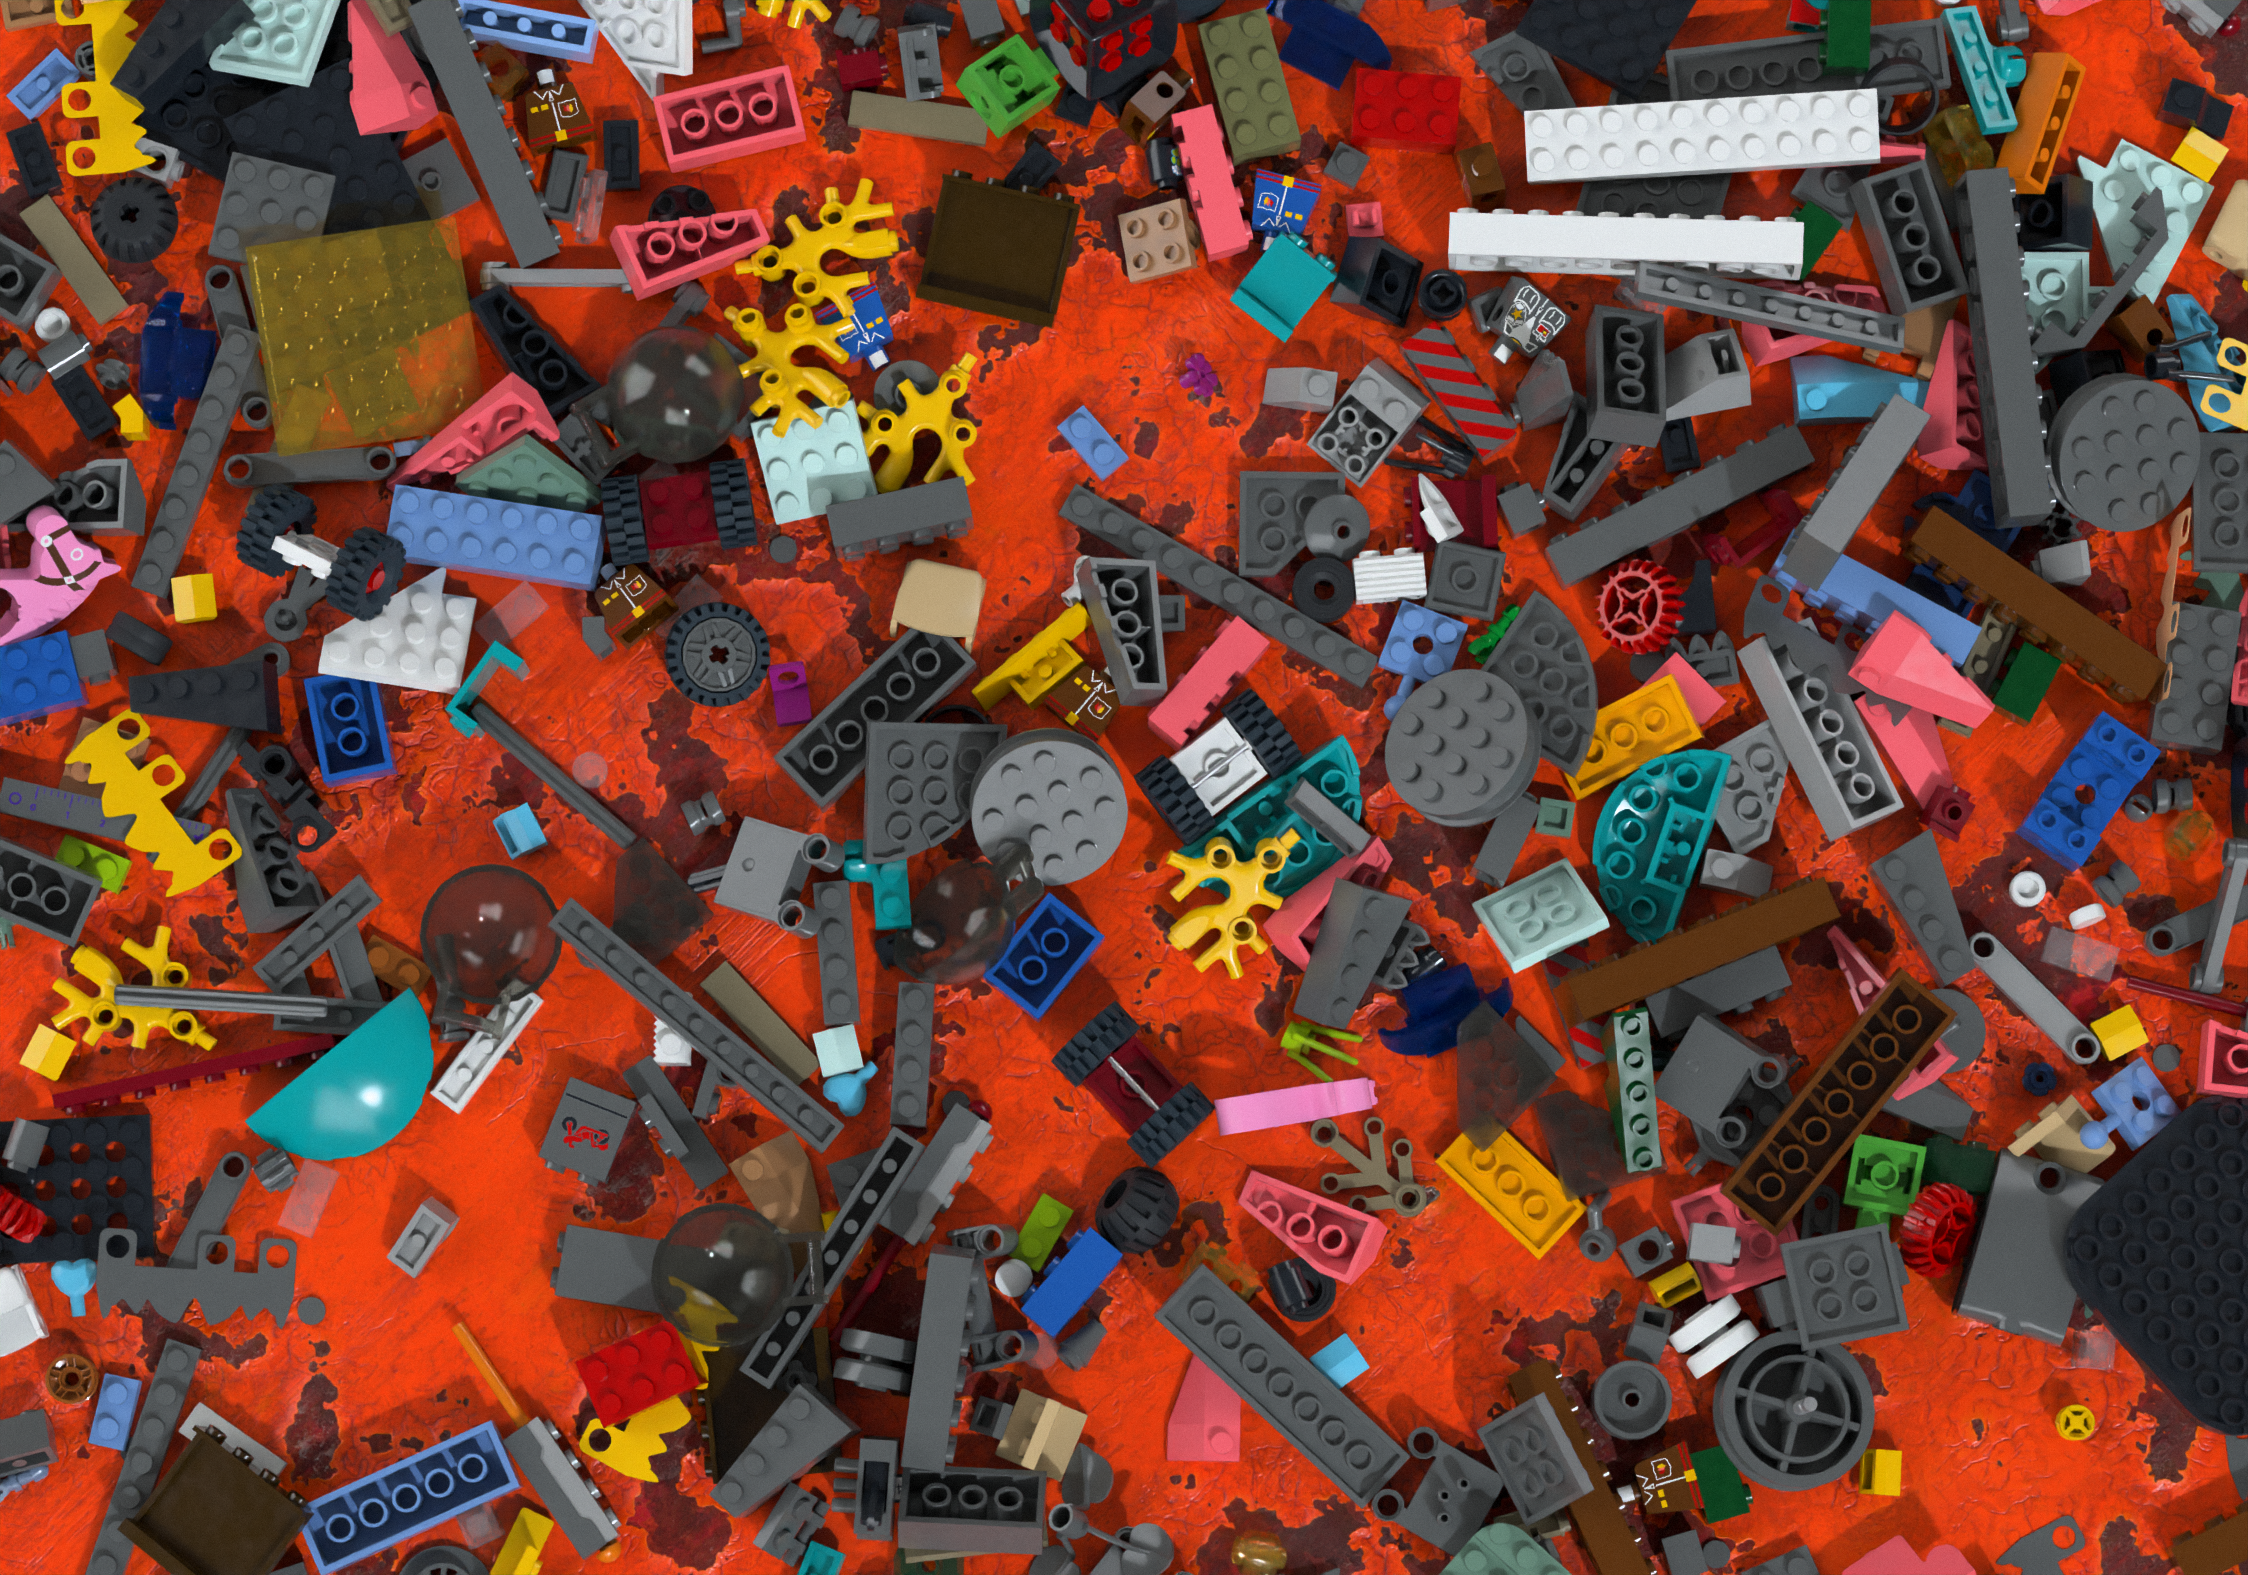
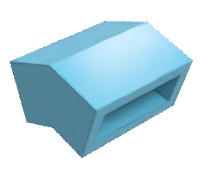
M528 803L502 813L492 821L511 860L528 855L548 845Z
M1346 1333L1309 1358L1312 1365L1338 1389L1370 1368Z

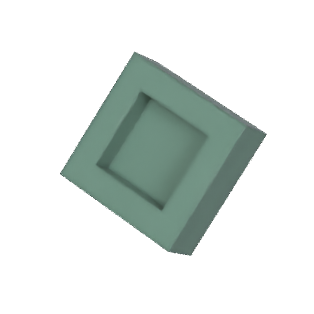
M1541 797L1539 805L1542 807L1537 815L1535 833L1570 839L1576 803Z

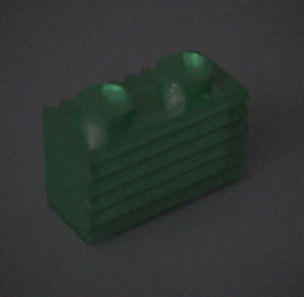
M1932 1134V1138H1925L1922 1141L1921 1146L1927 1148L1920 1181L1921 1185L1932 1186L1935 1182L1951 1183L1961 1187V1190L1966 1191L1967 1194L1982 1197L1989 1194L1996 1151L1988 1150V1144L1967 1141V1145L1953 1143V1137L1942 1134Z

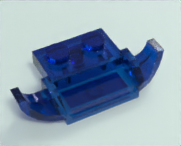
M1269 0L1265 8L1268 17L1276 18L1292 28L1278 55L1280 62L1337 91L1343 85L1354 61L1363 62L1376 70L1389 71L1394 61L1385 43L1371 25L1322 0Z
M167 291L151 310L143 328H141L137 394L143 411L155 428L175 431L177 424L174 421V407L178 403V399L200 401L215 362L217 332L182 327L183 320H180V310L184 300V293Z
M1464 962L1401 988L1410 1017L1404 1019L1406 1027L1393 1031L1386 1030L1383 1027L1378 1029L1382 1044L1387 1049L1408 1056L1426 1055L1427 1058L1493 1032L1492 1027L1503 1019L1513 1002L1514 994L1509 978H1503L1502 984L1498 989L1486 994L1482 987L1476 988L1471 970L1467 963Z

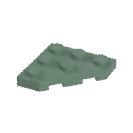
M528 434L457 474L455 486L469 496L580 513L602 502V490Z

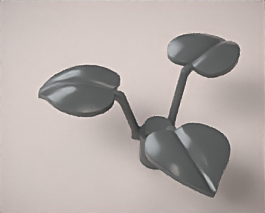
M1078 1443L1070 1458L1062 1483L1064 1503L1056 1505L1049 1514V1525L1058 1532L1056 1537L1062 1541L1064 1547L1052 1545L1044 1548L1042 1555L1035 1557L1029 1570V1575H1081L1080 1567L1072 1562L1076 1557V1553L1068 1538L1078 1539L1086 1535L1087 1532L1126 1549L1121 1558V1568L1124 1575H1160L1171 1565V1561L1174 1558V1544L1169 1534L1163 1528L1152 1523L1136 1525L1130 1534L1129 1542L1089 1525L1086 1514L1081 1511H1088L1090 1503H1100L1108 1496L1113 1485L1114 1473L1111 1465L1105 1458L1085 1444Z

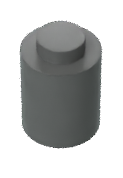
M70 330L39 350L37 354L54 380H57L78 365H83L91 360L89 352L93 350V347L83 332L76 335L73 330Z
M16 1117L2 1158L8 1160L6 1167L23 1173H27L29 1167L36 1169L50 1128Z

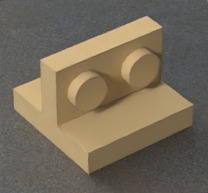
M1022 1388L995 1455L1030 1470L1047 1471V1477L1061 1482L1088 1415Z

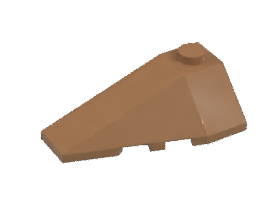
M792 1130L756 1147L728 1165L763 1222L791 1231L786 1242L788 1246L792 1247V1255L787 1261L798 1277L824 1237L825 1230L810 1159Z

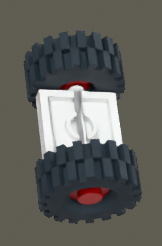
M273 483L272 487L267 486L264 488L263 495L259 493L255 497L256 502L254 505L250 504L246 511L249 513L246 518H242L240 525L243 527L241 531L237 532L236 537L240 540L236 544V551L239 552L237 557L242 563L273 578L277 576L282 577L285 575V571L290 572L294 565L302 566L303 564L312 569L311 574L325 579L329 583V586L325 588V594L328 595L326 600L331 604L330 606L360 621L366 622V619L369 621L374 619L375 614L379 615L383 611V605L388 606L391 602L390 596L392 592L396 593L399 587L396 585L398 580H402L404 572L401 571V568L406 566V559L403 558L406 555V549L402 548L404 546L402 542L372 527L364 526L361 530L357 529L353 532V538L348 537L344 541L345 547L342 549L313 535L315 529L312 528V525L317 523V516L314 515L317 507L313 504V499L281 483Z
M1247 688L1221 708L1220 711L1223 717L1169 759L1164 755H1160L1134 775L1136 783L1149 799L1151 805L1157 810L1169 828L1174 831L1176 836L1187 846L1216 825L1212 817L1266 774L1276 779L1303 758L1297 744L1283 727L1284 725L1251 688Z

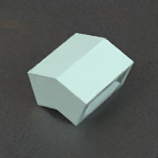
M853 1024L812 1034L823 1077H833L838 1074L857 1071L864 1067Z

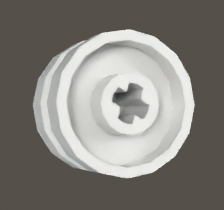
M1731 1293L1715 1304L1711 1305L1710 1303L1684 1321L1685 1325L1668 1337L1678 1353H1684L1697 1344L1701 1346V1349L1690 1356L1686 1363L1696 1379L1724 1362L1760 1335L1750 1320H1742L1731 1328L1727 1327L1726 1324L1739 1315L1741 1307Z

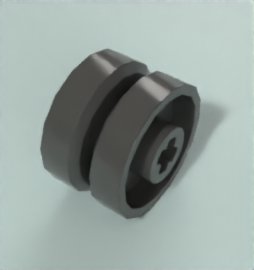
M843 1328L839 1345L845 1351L860 1354L859 1360L847 1357L836 1359L832 1377L854 1382V1386L882 1392L892 1390L909 1393L913 1375L907 1370L895 1368L892 1365L893 1361L905 1364L914 1363L918 1343L876 1333Z
M1639 1360L1622 1361L1606 1368L1595 1380L1590 1393V1410L1596 1423L1608 1435L1622 1440L1642 1439L1657 1432L1667 1421L1672 1408V1392L1665 1376L1653 1365ZM1629 1393H1633V1397L1638 1399L1637 1405L1630 1407L1626 1404L1625 1398Z

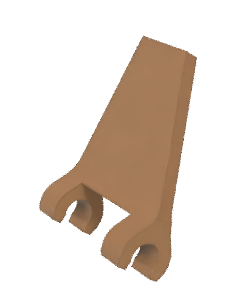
M1960 297L1902 316L1905 318L1904 349L1902 352L1921 359L1914 378L1928 381L1931 378L1947 322L1952 320ZM1865 348L1862 359L1875 364L1881 351Z

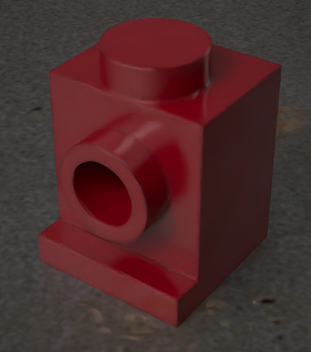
M868 47L851 50L849 52L850 55L843 56L842 49L835 51L843 92L884 85L882 74L889 73L885 53L878 54V50L870 51Z
M1938 784L1917 821L1957 843L1960 839L1959 834L1976 805L1968 801L1971 794L1962 788L1952 784L1951 788L1948 789ZM1953 806H1956L1951 817H1949V809Z

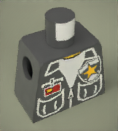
M1511 276L1486 322V327L1499 337L1488 351V354L1503 365L1506 364L1515 351L1522 356L1532 358L1570 323L1572 318L1527 280Z

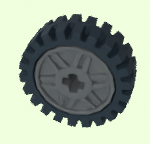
M712 602L696 606L678 618V621L670 629L664 651L667 673L675 687L694 702L711 707H724L736 704L750 697L761 686V682L767 675L771 658L769 656L770 645L766 637L767 635L755 617L736 605ZM713 646L719 649L724 648L725 654L721 655L724 658L721 663L715 660L710 661L709 656L713 654L710 649Z

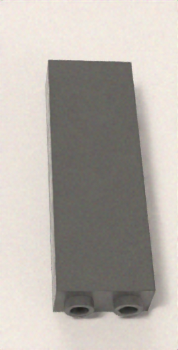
M568 1224L566 1232L560 1231L557 1252L562 1253L560 1267H553L550 1288H556L555 1295L558 1297L677 1316L675 1309L683 1305L685 1297L680 1288L675 1286L669 1287L667 1277L672 1276L717 1300L738 1320L740 1325L733 1327L763 1332L770 1322L780 1267L779 1260L777 1263L739 1253Z

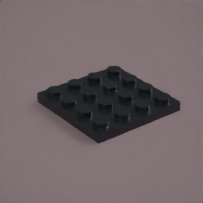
M1534 0L1515 33L1636 102L1662 60L1665 50H1668L1698 0Z

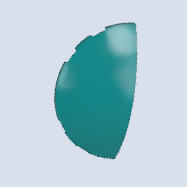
M1340 734L1302 756V759L1276 779L1269 777L1218 815L1214 819L1215 826L1189 846L1183 845L1177 853L1191 858L1205 856V846L1209 840L1214 837H1224L1231 842L1236 859L1240 862H1247L1256 857L1255 847L1260 840L1274 838L1275 836L1281 838L1293 828L1301 836V839L1289 849L1291 854L1286 858L1283 868L1276 873H1269L1264 880V887L1269 892L1281 897L1293 895L1339 861L1344 855L1343 852L1284 803L1289 796L1288 792L1303 776L1354 821L1359 823L1362 808L1359 782L1360 770L1351 746L1344 735ZM1218 849L1214 854L1221 855L1225 850ZM1268 850L1264 853V855L1270 856L1275 851ZM1207 878L1199 884L1202 888L1207 887L1222 893L1226 898L1230 895L1229 885L1221 878Z
M1689 749L1654 758L1641 765L1636 772L1625 781H1622L1612 792L1602 809L1593 841V864L1597 868L1600 882L1598 889L1609 912L1616 915L1619 921L1626 927V932L1639 943L1651 939L1653 945L1657 944L1656 939L1676 929L1718 812L1733 757L1731 754L1707 749Z
M411 987L372 1016L245 1120L247 1125L278 1149L281 1147L287 1152L313 1160L332 1161V1159L357 1157L375 1150L394 1138L407 1126L422 1105V1098L427 1084L432 1078L434 1067V1051L431 1047L429 1033L430 1023L419 998Z

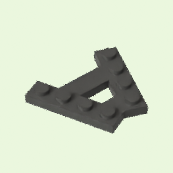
M358 874L252 967L273 993L312 995L304 970L329 949L346 999L327 997L328 1011L325 1017L274 1014L273 1030L350 1035L391 1002L383 1001L357 925L384 900L361 874Z

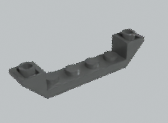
M2157 186L2150 195L2143 191L2131 207L2136 213L2130 219V222L2150 236L2151 239L2146 235L2141 239L2132 251L2137 255L2136 259L2130 266L2125 262L2111 278L2116 282L2115 286L2109 293L2103 289L2090 305L2095 309L2094 313L2088 320L2082 316L2069 332L2074 338L2052 322L2049 323L2045 330L2039 326L2037 327L2033 335L2030 336L2031 349L2036 350L2038 359L2068 356L2081 352L2168 241L2169 236L2162 190Z

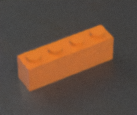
M2067 52L2034 53L2014 111L2018 125L2014 131L2007 132L1995 168L2008 167L2009 177H2013L2015 180L2016 194L2045 193L2087 69Z

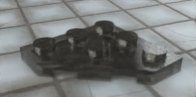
M642 837L616 860L612 932L656 968L714 917V913Z
M1486 1000L1481 1001L1457 1025V1127L1480 1152H1484L1558 1078Z
M1568 1090L1534 1099L1531 1103L1567 1202L1666 1173L1669 1169L1660 1147L1662 1164L1660 1168L1627 1174L1611 1112L1601 1107L1596 1108L1580 1100V1096Z

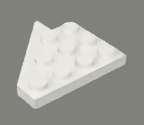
M577 0L589 17L596 20L601 33L652 100L655 96L664 95V73L681 76L693 74L692 0Z
M441 567L391 596V602L388 606L383 605V611L379 615L375 614L374 619L370 621L366 619V622L354 618L325 635L318 673L456 695L461 688L477 599L443 593L447 568Z

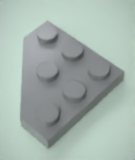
M1770 719L1714 749V751L1733 755L1715 822L1734 854L1745 855L1768 842L1772 831L1774 817L1790 760Z

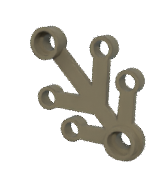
M1370 1117L1363 1125V1131L1369 1139L1371 1160L1339 1136L1338 1126L1332 1120L1320 1119L1313 1124L1310 1137L1316 1146L1332 1148L1361 1171V1173L1345 1175L1325 1174L1320 1180V1188L1324 1193L1333 1195L1341 1189L1379 1185L1390 1194L1371 1198L1355 1195L1349 1200L1348 1207L1352 1208L1353 1201L1361 1199L1366 1205L1365 1210L1362 1211L1365 1214L1368 1211L1394 1208L1401 1216L1413 1217L1423 1211L1426 1206L1427 1196L1422 1186L1415 1183L1413 1179L1411 1164L1413 1146L1409 1140L1398 1139L1391 1148L1392 1155L1398 1160V1182L1387 1173L1382 1136L1385 1124L1382 1119ZM1371 1121L1378 1122L1381 1126L1380 1132L1378 1134H1371L1367 1129L1368 1123ZM1322 1127L1328 1128L1331 1131L1330 1139L1321 1140L1317 1134L1318 1130ZM1405 1143L1408 1146L1409 1152L1406 1156H1399L1396 1153L1397 1144ZM1328 1177L1335 1178L1338 1183L1337 1188L1334 1190L1326 1189L1324 1186L1325 1179ZM1405 1193H1412L1415 1196V1203L1412 1206L1403 1204L1402 1196Z

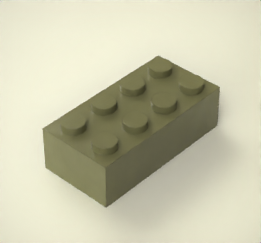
M1261 8L1199 24L1197 37L1233 166L1300 149L1301 136L1266 9Z

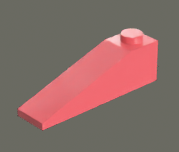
M1770 280L1755 284V286L1888 314L1875 286L1837 284L1835 287L1815 286V282H1803L1802 285L1785 284L1784 280ZM1742 321V338L1755 367L1787 359L1832 341Z
M1253 1170L1238 1200V1203L1316 1271L1349 1285H1352L1374 1262L1388 1230L1378 1218Z

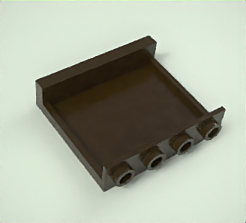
M952 169L951 175L943 174L942 188L920 284L918 283L915 297L1053 329L1081 209L1080 204L1074 203V196L1055 192L1053 198L1040 196L1041 189L1031 186L1020 185L1019 191L1006 188L1007 181L986 177L985 183L972 180V173Z
M813 1328L791 1361H801L803 1368L818 1375V1384L815 1388L837 1407L834 1377H832L833 1364L829 1328ZM761 1335L717 1340L720 1347L718 1351H702L708 1366L709 1383L706 1389H697L699 1406L706 1407L707 1420L701 1421L702 1441L709 1442L710 1456H704L706 1478L713 1477V1484L715 1485L719 1483L790 1395L786 1391H780L777 1385L773 1389H768L739 1370ZM788 1366L781 1377H783L785 1373L788 1371ZM799 1378L795 1379V1384L798 1385L800 1383ZM841 1446L831 1455L823 1458L811 1467L804 1475L835 1472V1459L842 1458Z
M211 1424L208 1427L195 1425L192 1430L197 1434L135 1517L125 1518L117 1530L172 1575H269L315 1513L306 1507L309 1502L301 1494L294 1490L288 1493L279 1485L282 1480L267 1468L261 1471L252 1464L254 1457L239 1446L234 1449L226 1443L227 1435Z

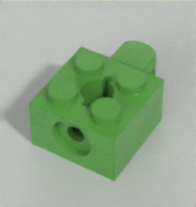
M1019 34L1014 35L966 67L956 83L957 88L998 139L1050 105L1061 88L1053 78L1060 72L1048 59L1040 45L1031 50Z
M1863 1134L1859 1135L1848 1150L1840 1194V1206L1858 1210L1855 1229L1886 1223L1888 1233H1890L1892 1217L1904 1219L1903 1216L1909 1210L1908 1204L1915 1202V1196L1919 1192L1927 1147Z

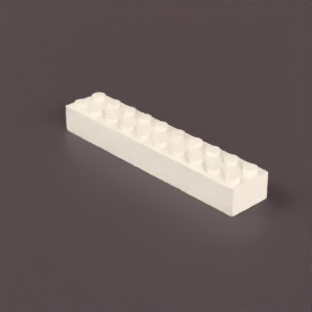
M1877 88L1524 111L1527 180L1530 185L1880 163Z
M1459 208L1457 212H1450L1449 270L1635 276L1636 266L1640 261L1718 278L1799 280L1803 265L1804 222H1796V219L1793 217H1777L1774 222L1761 221V218L1757 216H1742L1739 220H1725V216L1706 215L1704 219H1690V216L1687 214H1671L1669 218H1655V215L1651 213H1636L1633 217H1619V213L1600 212L1598 216H1584V213L1581 211H1565L1563 215H1549V212L1545 210H1530L1528 214H1514V211L1510 209H1494L1492 213H1478V209Z

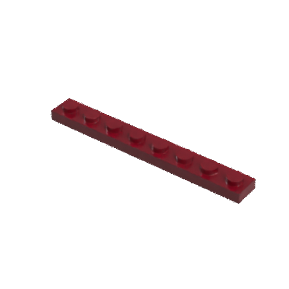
M328 1033L52 1095L55 1109L59 1111L65 1110L66 1115H74L86 1112V1105L100 1103L101 1108L115 1106L122 1103V1097L135 1095L136 1100L147 1099L157 1096L156 1090L170 1087V1092L183 1091L192 1088L191 1082L203 1079L205 1084L223 1082L226 1080V1074L239 1072L240 1077L261 1073L260 1067L274 1064L275 1069L296 1065L295 1059L309 1056L310 1061H318L337 1045V1039L334 1034Z

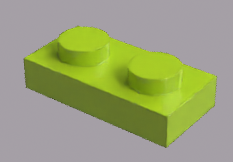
M68 834L65 835L55 857L58 860L103 878L101 888L118 895L133 863L128 859Z
M1043 1193L1018 1235L1019 1243L1017 1248L1008 1256L1023 1261L1029 1268L1039 1273L1074 1210Z

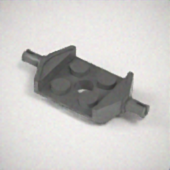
M1793 1054L1788 1060L1790 1065L1789 1077L1785 1082L1775 1087L1762 1088L1758 1086L1750 1074L1726 1113L1731 1115L1734 1109L1740 1106L1750 1110L1753 1134L1746 1143L1735 1148H1726L1717 1142L1713 1133L1689 1119L1693 1135L1699 1146L1698 1152L1683 1165L1684 1169L1688 1171L1696 1164L1689 1172L1690 1175L1694 1177L1707 1162L1710 1163L1712 1160L1725 1166L1736 1168L1792 1099L1793 1095L1788 1085V1079L1804 1066L1803 1062L1799 1060L1791 1067L1798 1059L1797 1056ZM1763 1067L1767 1078L1771 1080L1777 1078L1778 1069L1774 1071ZM1730 1121L1727 1125L1728 1135L1733 1139H1739L1741 1128L1735 1122Z

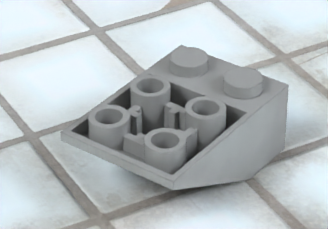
M1734 328L1700 334L1665 355L1666 421L1751 405L1750 374Z
M1377 357L1366 365L1306 445L1338 471L1345 472V476L1361 488L1412 428L1432 400Z

